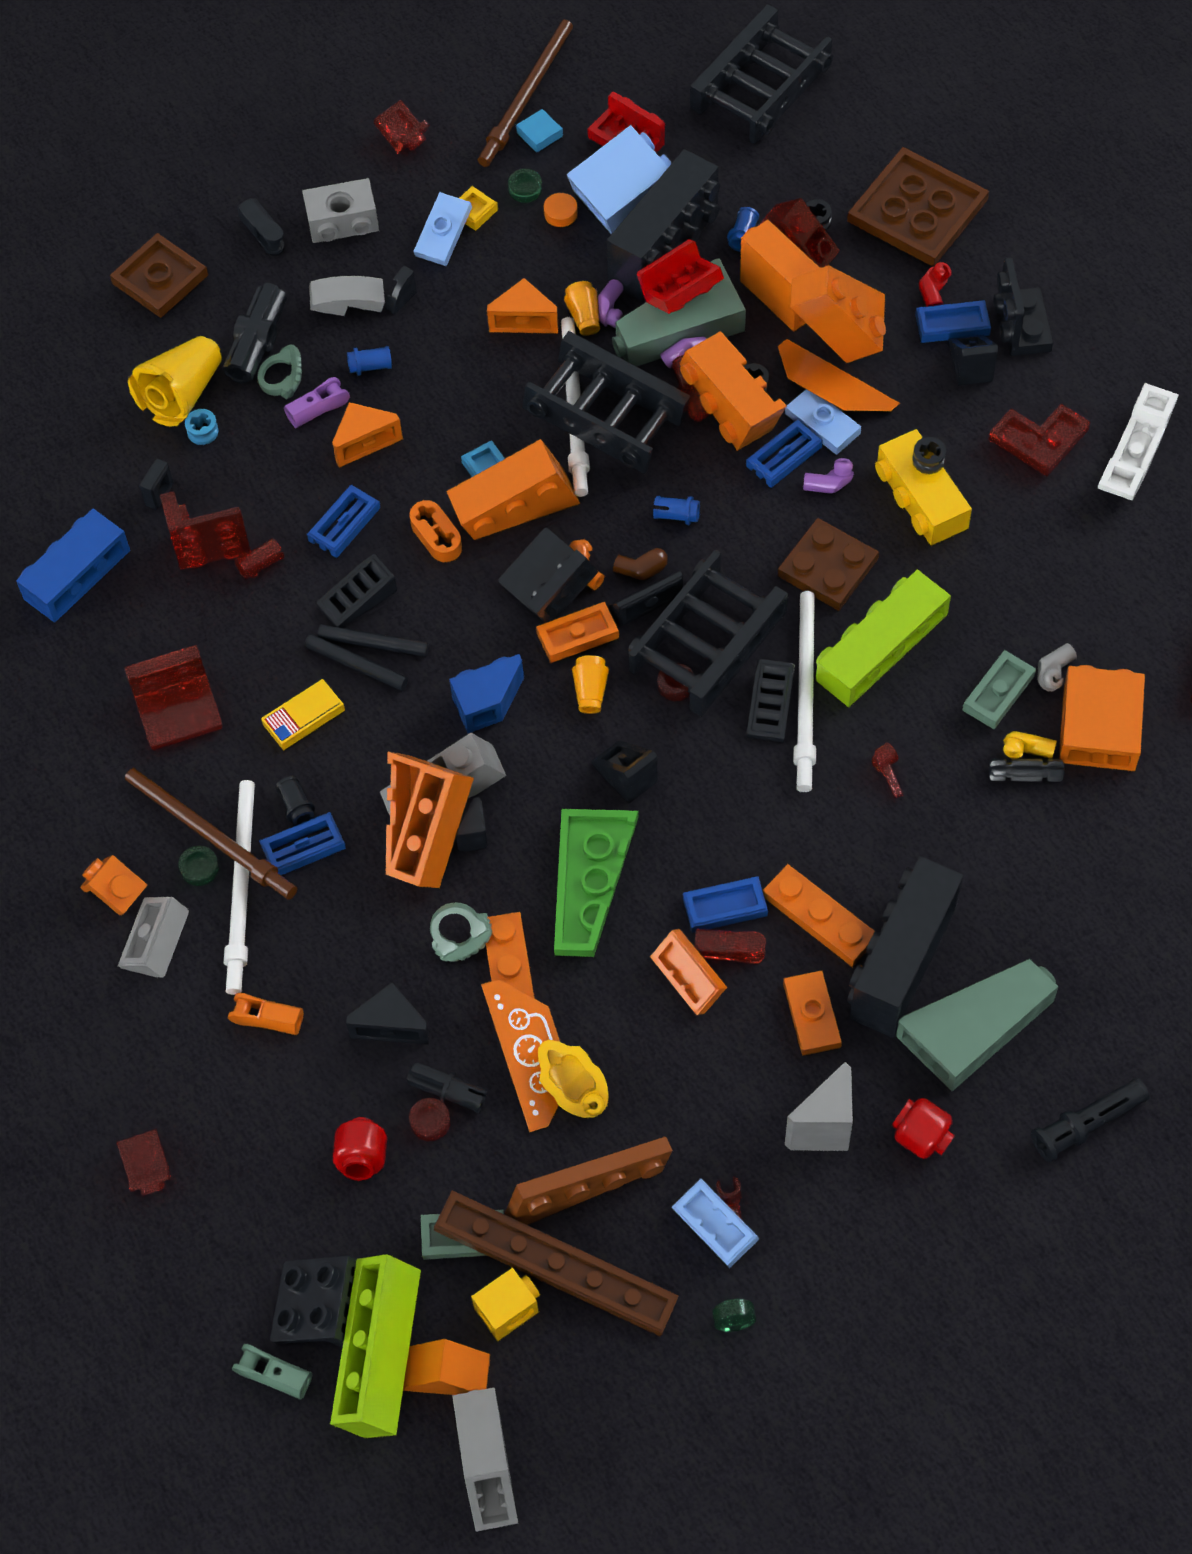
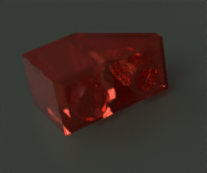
M802 198L776 204L761 222L763 223L768 219L820 268L828 266L840 251Z

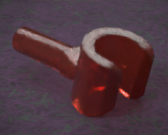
M885 743L875 750L872 757V765L877 771L883 773L894 798H898L903 795V792L891 765L897 762L899 758L893 746Z
M733 1177L735 1191L732 1193L723 1192L720 1182L717 1181V1195L742 1220L739 1207L741 1200L740 1181Z

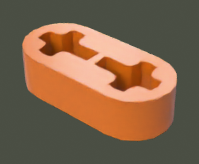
M423 500L412 506L410 510L411 527L432 557L440 562H451L457 559L462 552L461 536L441 507L430 500ZM425 515L427 518H432L433 526L431 527L425 519L420 520V517ZM441 536L446 543H451L452 546L447 548L444 544L439 545L438 537Z

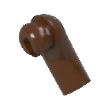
M661 548L649 550L636 560L618 555L614 562L613 572L645 581L666 567L668 556Z

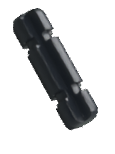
M993 758L989 762V778L992 781H1005L1006 777H1010L1011 781H1042V778H1047V781L1060 782L1065 774L1064 762L1061 759H1048L1047 762H1043L1042 759H1011V762H1006V758Z

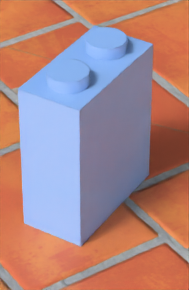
M631 125L567 174L573 191L611 234L672 164L664 154L660 157L654 151L655 146L646 133L642 132L639 135Z

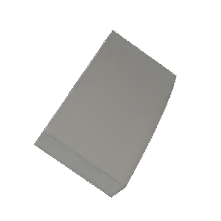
M338 276L314 280L309 285L310 307L313 311L344 316L349 306L362 310L381 312L385 303L383 279Z

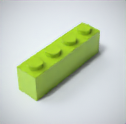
M918 569L909 578H901L894 585L891 594L883 602L881 600L876 601L868 610L866 617L858 625L853 623L845 630L841 641L833 648L829 646L820 653L816 660V681L847 707H850L948 615L951 595Z
M388 1254L356 1260L330 1425L363 1438L394 1436L397 1434L421 1272L420 1269Z

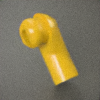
M1013 731L1004 738L1005 745L1003 751L1006 756L1014 759L1020 758L1023 752L1052 759L1057 741Z

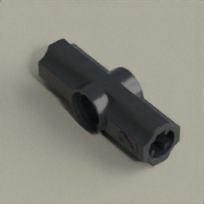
M265 283L263 286H258L246 315L241 314L236 320L233 332L234 342L223 365L224 374L229 376L234 382L245 384L247 381H252L264 352H270L275 344L277 322L287 301L286 292L280 290L277 285Z

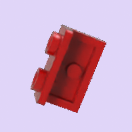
M613 91L608 96V109L588 128V138L604 146L631 125L639 135L642 132L648 135L655 146L654 151L657 153L665 145V123L656 114L647 112L637 106L631 99L622 97Z
M688 239L637 272L645 301L668 314L682 309L687 302L700 294L707 293L715 284L724 279L721 267L701 258L696 242Z

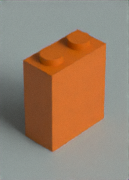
M767 219L759 226L748 229L741 237L740 281L793 332L806 322L790 308L792 279L817 270L820 267Z
M1090 665L1068 667L1063 692L1059 759L1063 760L1064 764L1128 771L1136 770L1141 754L1145 674L1134 673L1128 669H1118L1115 671L1096 669Z

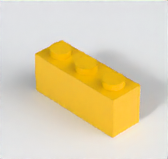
M915 429L879 445L875 468L880 479L883 482L887 481L893 489V495L899 507L905 508L910 514L915 531L919 535H924L932 546L969 529L972 508L944 468L936 473L926 474L914 467L912 461L914 446L918 440L923 438L918 430ZM928 452L926 456L924 455V458L930 459L934 453Z

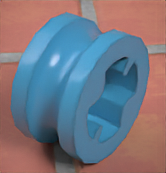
M197 409L190 412L185 418L188 438L193 443L198 445L209 444L218 436V425L215 415L211 411ZM203 423H207L208 427L203 426L200 430H196V427H201Z

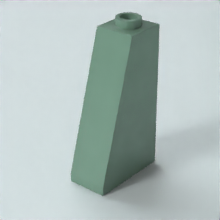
M720 258L711 261V263L721 267L724 279L715 284L707 293L700 294L687 302L682 309L668 314L646 302L617 320L616 336L612 337V344L617 357L623 356L625 361L637 367L661 359L660 354L683 338L702 336L709 338L720 331L726 337L744 332L746 309Z
M1028 959L903 1016L898 1021L896 1037L953 1091L1054 1002L1058 985L1054 976L1046 968L1038 967Z

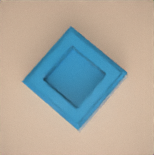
M543 109L516 125L517 134L536 152L563 137V128Z
M492 440L461 456L462 464L472 477L505 459Z

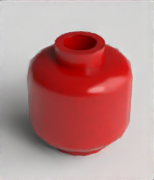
M920 1098L916 1102L909 1099L891 1125L896 1129L895 1140L922 1159H927L934 1151L942 1155L955 1136L948 1131L952 1125L951 1115L926 1098Z
M357 1117L341 1124L337 1128L334 1138L332 1160L335 1167L351 1180H367L377 1174L384 1167L386 1158L387 1135L384 1129L365 1117Z

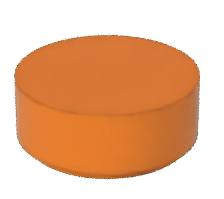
M556 193L545 200L544 217L549 224L556 227H566L577 219V202L573 196L566 193Z

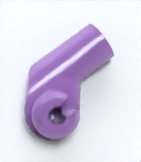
M615 279L610 280L598 295L599 321L605 327L610 325L613 328H616V321L621 319L620 317L623 315L621 310L614 309L615 301L624 290L622 283Z
M840 458L835 461L834 469L826 475L805 473L803 490L836 493L851 482L854 476L852 471L853 463L849 459Z

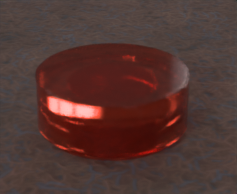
M677 663L683 668L693 673L688 666L681 663ZM659 672L657 687L664 698L671 701H681L690 696L686 686L665 673Z
M425 1098L418 1101L412 1107L409 1114V1122L413 1133L418 1138L425 1141H434L443 1137L449 1130L450 1115L448 1108L443 1102L434 1098Z

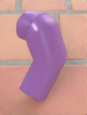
M703 336L683 338L663 351L660 356L666 366L671 368L682 360L686 350L707 338Z

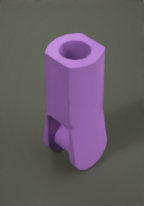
M332 377L327 379L313 391L284 406L285 414L295 429L317 416L339 408L348 402L350 394L347 390L340 388L341 383L338 378Z

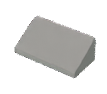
M144 897L118 966L121 969L153 977H164L189 910L173 897Z

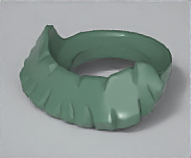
M287 345L280 350V353L272 355L262 363L258 370L257 379L259 386L266 394L273 396L281 395L285 399L291 398L294 395L302 378L299 349L295 345ZM286 363L292 365L291 374L282 382L277 384L265 382V373L273 364Z
M457 902L445 904L437 909L430 923V933L433 938L432 948L436 951L435 954L440 956L441 960L447 962L462 961L471 957V955L477 954L479 949L481 950L485 947L492 935L491 923L487 919V913H477L472 907ZM449 914L464 916L470 923L471 937L462 943L446 939L439 931V923L442 918Z

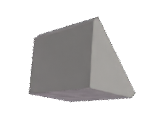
M846 1062L788 1115L785 1146L790 1150L848 1151L853 1116L851 1067Z

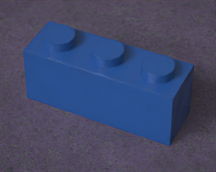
M95 509L90 510L84 517L77 519L72 528L59 541L53 542L46 550V553L33 565H29L23 570L20 577L16 580L23 599L55 623L131 551L125 532Z

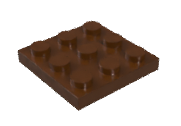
M902 147L848 212L847 222L934 267L988 201L989 191Z

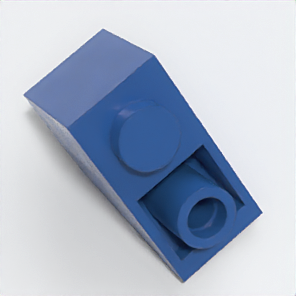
M520 654L512 657L498 658L490 665L476 670L468 669L462 671L456 677L449 679L452 698L467 733L503 721L524 679Z

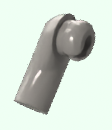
M1069 643L1064 644L1039 660L1037 680L1044 690L1052 692L1060 688L1064 681V678H1061V668L1077 658L1074 648Z

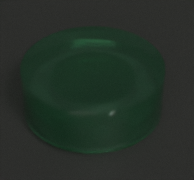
M520 169L513 172L508 179L509 194L514 200L522 203L536 200L542 193L540 175L531 169Z
M205 846L188 848L182 853L178 863L183 879L188 884L194 886H203L210 883L217 876L219 870L216 855Z
M746 1299L724 1301L718 1304L712 1311L715 1328L720 1331H738L748 1328L756 1322L754 1305Z

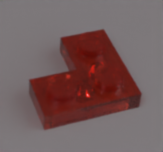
M1060 404L1048 419L1039 426L1011 408L990 431L989 440L1048 476L1089 430L1090 421Z

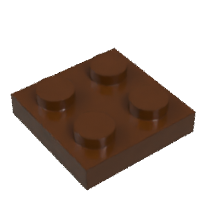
M159 233L155 234L110 274L113 285L160 318L208 276L205 265Z
M817 518L778 568V577L802 591L813 592L815 598L840 611L878 561L879 551Z

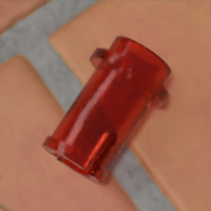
M271 538L268 542L248 553L245 551L240 552L239 558L235 559V564L245 579L250 576L256 578L259 571L278 560H282L284 554L283 552L278 553L282 549L277 541Z

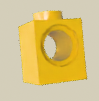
M513 1268L471 1296L475 1311L497 1341L539 1313L536 1298L540 1294L527 1275L520 1278Z

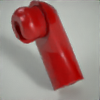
M938 262L920 279L919 289L926 307L943 305L939 292L945 286L952 273L949 265L944 262Z

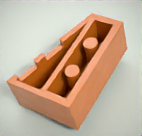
M829 265L792 279L790 308L846 363L883 351V335L886 333L884 323L885 294Z
M720 331L686 350L680 362V370L685 381L690 385L693 384L700 394V402L705 411L713 414L720 424L719 430L723 438L728 443H732L738 451L771 432L787 406L781 399L775 402L764 391L767 383L761 376L754 379L744 368L747 360Z

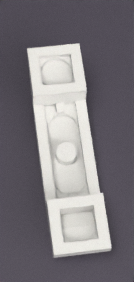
M1147 383L1144 384L1113 457L1110 458L1099 482L1098 489L1133 500L1160 444L1179 394Z

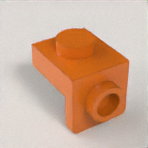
M111 855L103 861L96 858L82 874L86 881L80 888L84 892H93L118 915H123L147 887V884L115 856Z

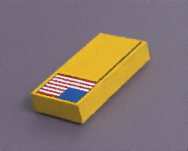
M321 679L262 717L261 720L263 726L284 751L344 712L345 707L324 679Z

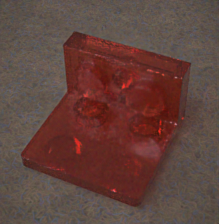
M174 491L160 495L180 570L198 568L206 563L225 558H237L241 554L250 552L239 507L189 519L186 505H178Z
M197 645L124 667L152 750L213 732L223 727Z

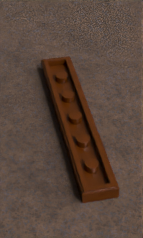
M453 1190L434 1226L435 1232L660 1337L679 1297L668 1290Z

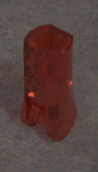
M696 929L695 948L704 959L733 960L758 964L765 958L766 938L760 932Z

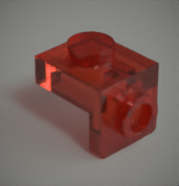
M402 100L377 116L373 122L398 154L407 147L412 151L426 140L424 134L430 126L426 120L419 123Z
M157 1128L117 1141L129 1180L130 1192L140 1189L141 1194L146 1195L165 1188L164 1181L170 1179L171 1172Z

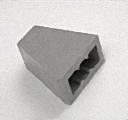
M495 1388L472 1390L467 1393L452 1395L464 1479L475 1531L518 1524Z

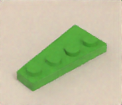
M562 809L554 942L555 956L594 957L639 818L638 811Z

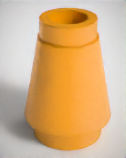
M579 281L569 285L565 290L564 302L580 334L589 336L597 333L600 330L597 290L588 281Z
M579 657L576 659V665L572 668L579 711L582 713L594 714L601 711L609 668L605 666V659L602 657Z

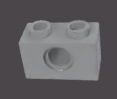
M369 178L302 190L313 243L379 231L376 207Z

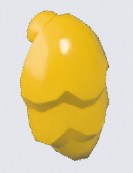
M550 1039L542 1042L538 1048V1060L541 1068L539 1081L545 1090L555 1098L557 1104L562 1109L573 1115L583 1118H594L602 1114L607 1107L609 1094L605 1077L600 1068L592 1063L588 1054L580 1046H567L559 1041Z

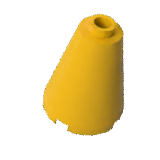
M198 336L136 366L132 371V375L128 378V386L137 406L142 411L148 408L155 414L152 420L167 427L178 426L189 415L220 365L222 357L219 346L212 339Z

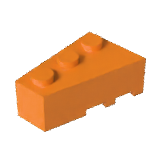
M541 439L446 491L461 526L474 540L580 504L565 470Z
M388 751L387 764H391V788H387V801H390V825H386V875L419 887L440 888L474 778L410 755Z

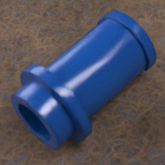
M751 207L740 208L734 228L728 232L729 246L735 251L741 252V237L748 229L755 227L759 219V213Z
M389 346L358 351L356 347L353 348V352H347L349 372L357 373V376H360L363 371L392 369Z
M656 496L654 505L669 507V510L653 509L654 519L685 521L686 525H690L691 522H698L700 501L694 500L693 496H689L687 499Z

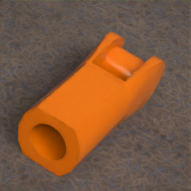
M245 993L235 994V1009L228 1014V1019L231 1022L292 1035L299 1034L304 1014L302 1008L267 1001ZM251 1008L259 1009L258 1016L249 1014Z

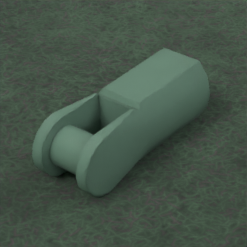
M243 1345L242 1350L244 1354L239 1364L233 1365L232 1370L300 1400L304 1397L312 1380V1372L276 1358L254 1346ZM259 1360L268 1363L263 1374L254 1371Z

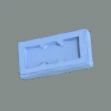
M439 192L414 249L415 256L447 266L472 209L471 202Z
M807 389L785 408V415L793 421L800 420L823 440V445L836 455L861 434V426L836 406Z
M702 1179L672 1206V1209L729 1268L759 1240L758 1236Z

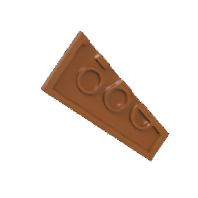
M663 1137L517 1184L504 1215L528 1225L602 1193L617 1189L638 1178H651L664 1170V1166L673 1150L667 1137Z

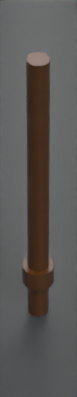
M561 21L499 125L493 127L486 138L487 144L477 159L480 165L488 167L497 152L504 149L510 138L509 132L573 29L570 21Z
M132 768L126 773L125 780L251 872V878L263 887L270 886L287 900L292 899L296 895L298 888L278 874V868L266 859L259 860L137 769Z

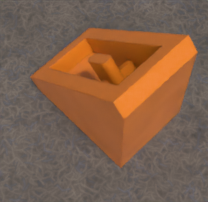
M525 278L487 305L489 332L558 333L557 306Z
M349 402L332 442L336 463L339 468L403 440L400 419L395 413Z
M447 1339L409 1346L403 1391L457 1395L472 1390L487 1389L490 1354Z

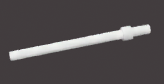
M571 317L561 320L562 338L568 331L576 334L575 321ZM575 371L566 381L567 402L572 405L581 396L579 373ZM569 433L571 454L568 455V469L573 475L574 494L578 497H583L588 494L587 473L590 470L589 455L585 452L584 441Z
M811 591L800 593L798 742L794 746L793 762L797 765V790L800 792L812 790V766L816 764V746L813 745L815 594Z
M244 780L240 782L236 843L248 852H251L255 783ZM234 861L229 945L225 946L224 964L227 966L226 993L231 995L242 992L243 967L247 965L248 948L245 946L249 871L236 861Z

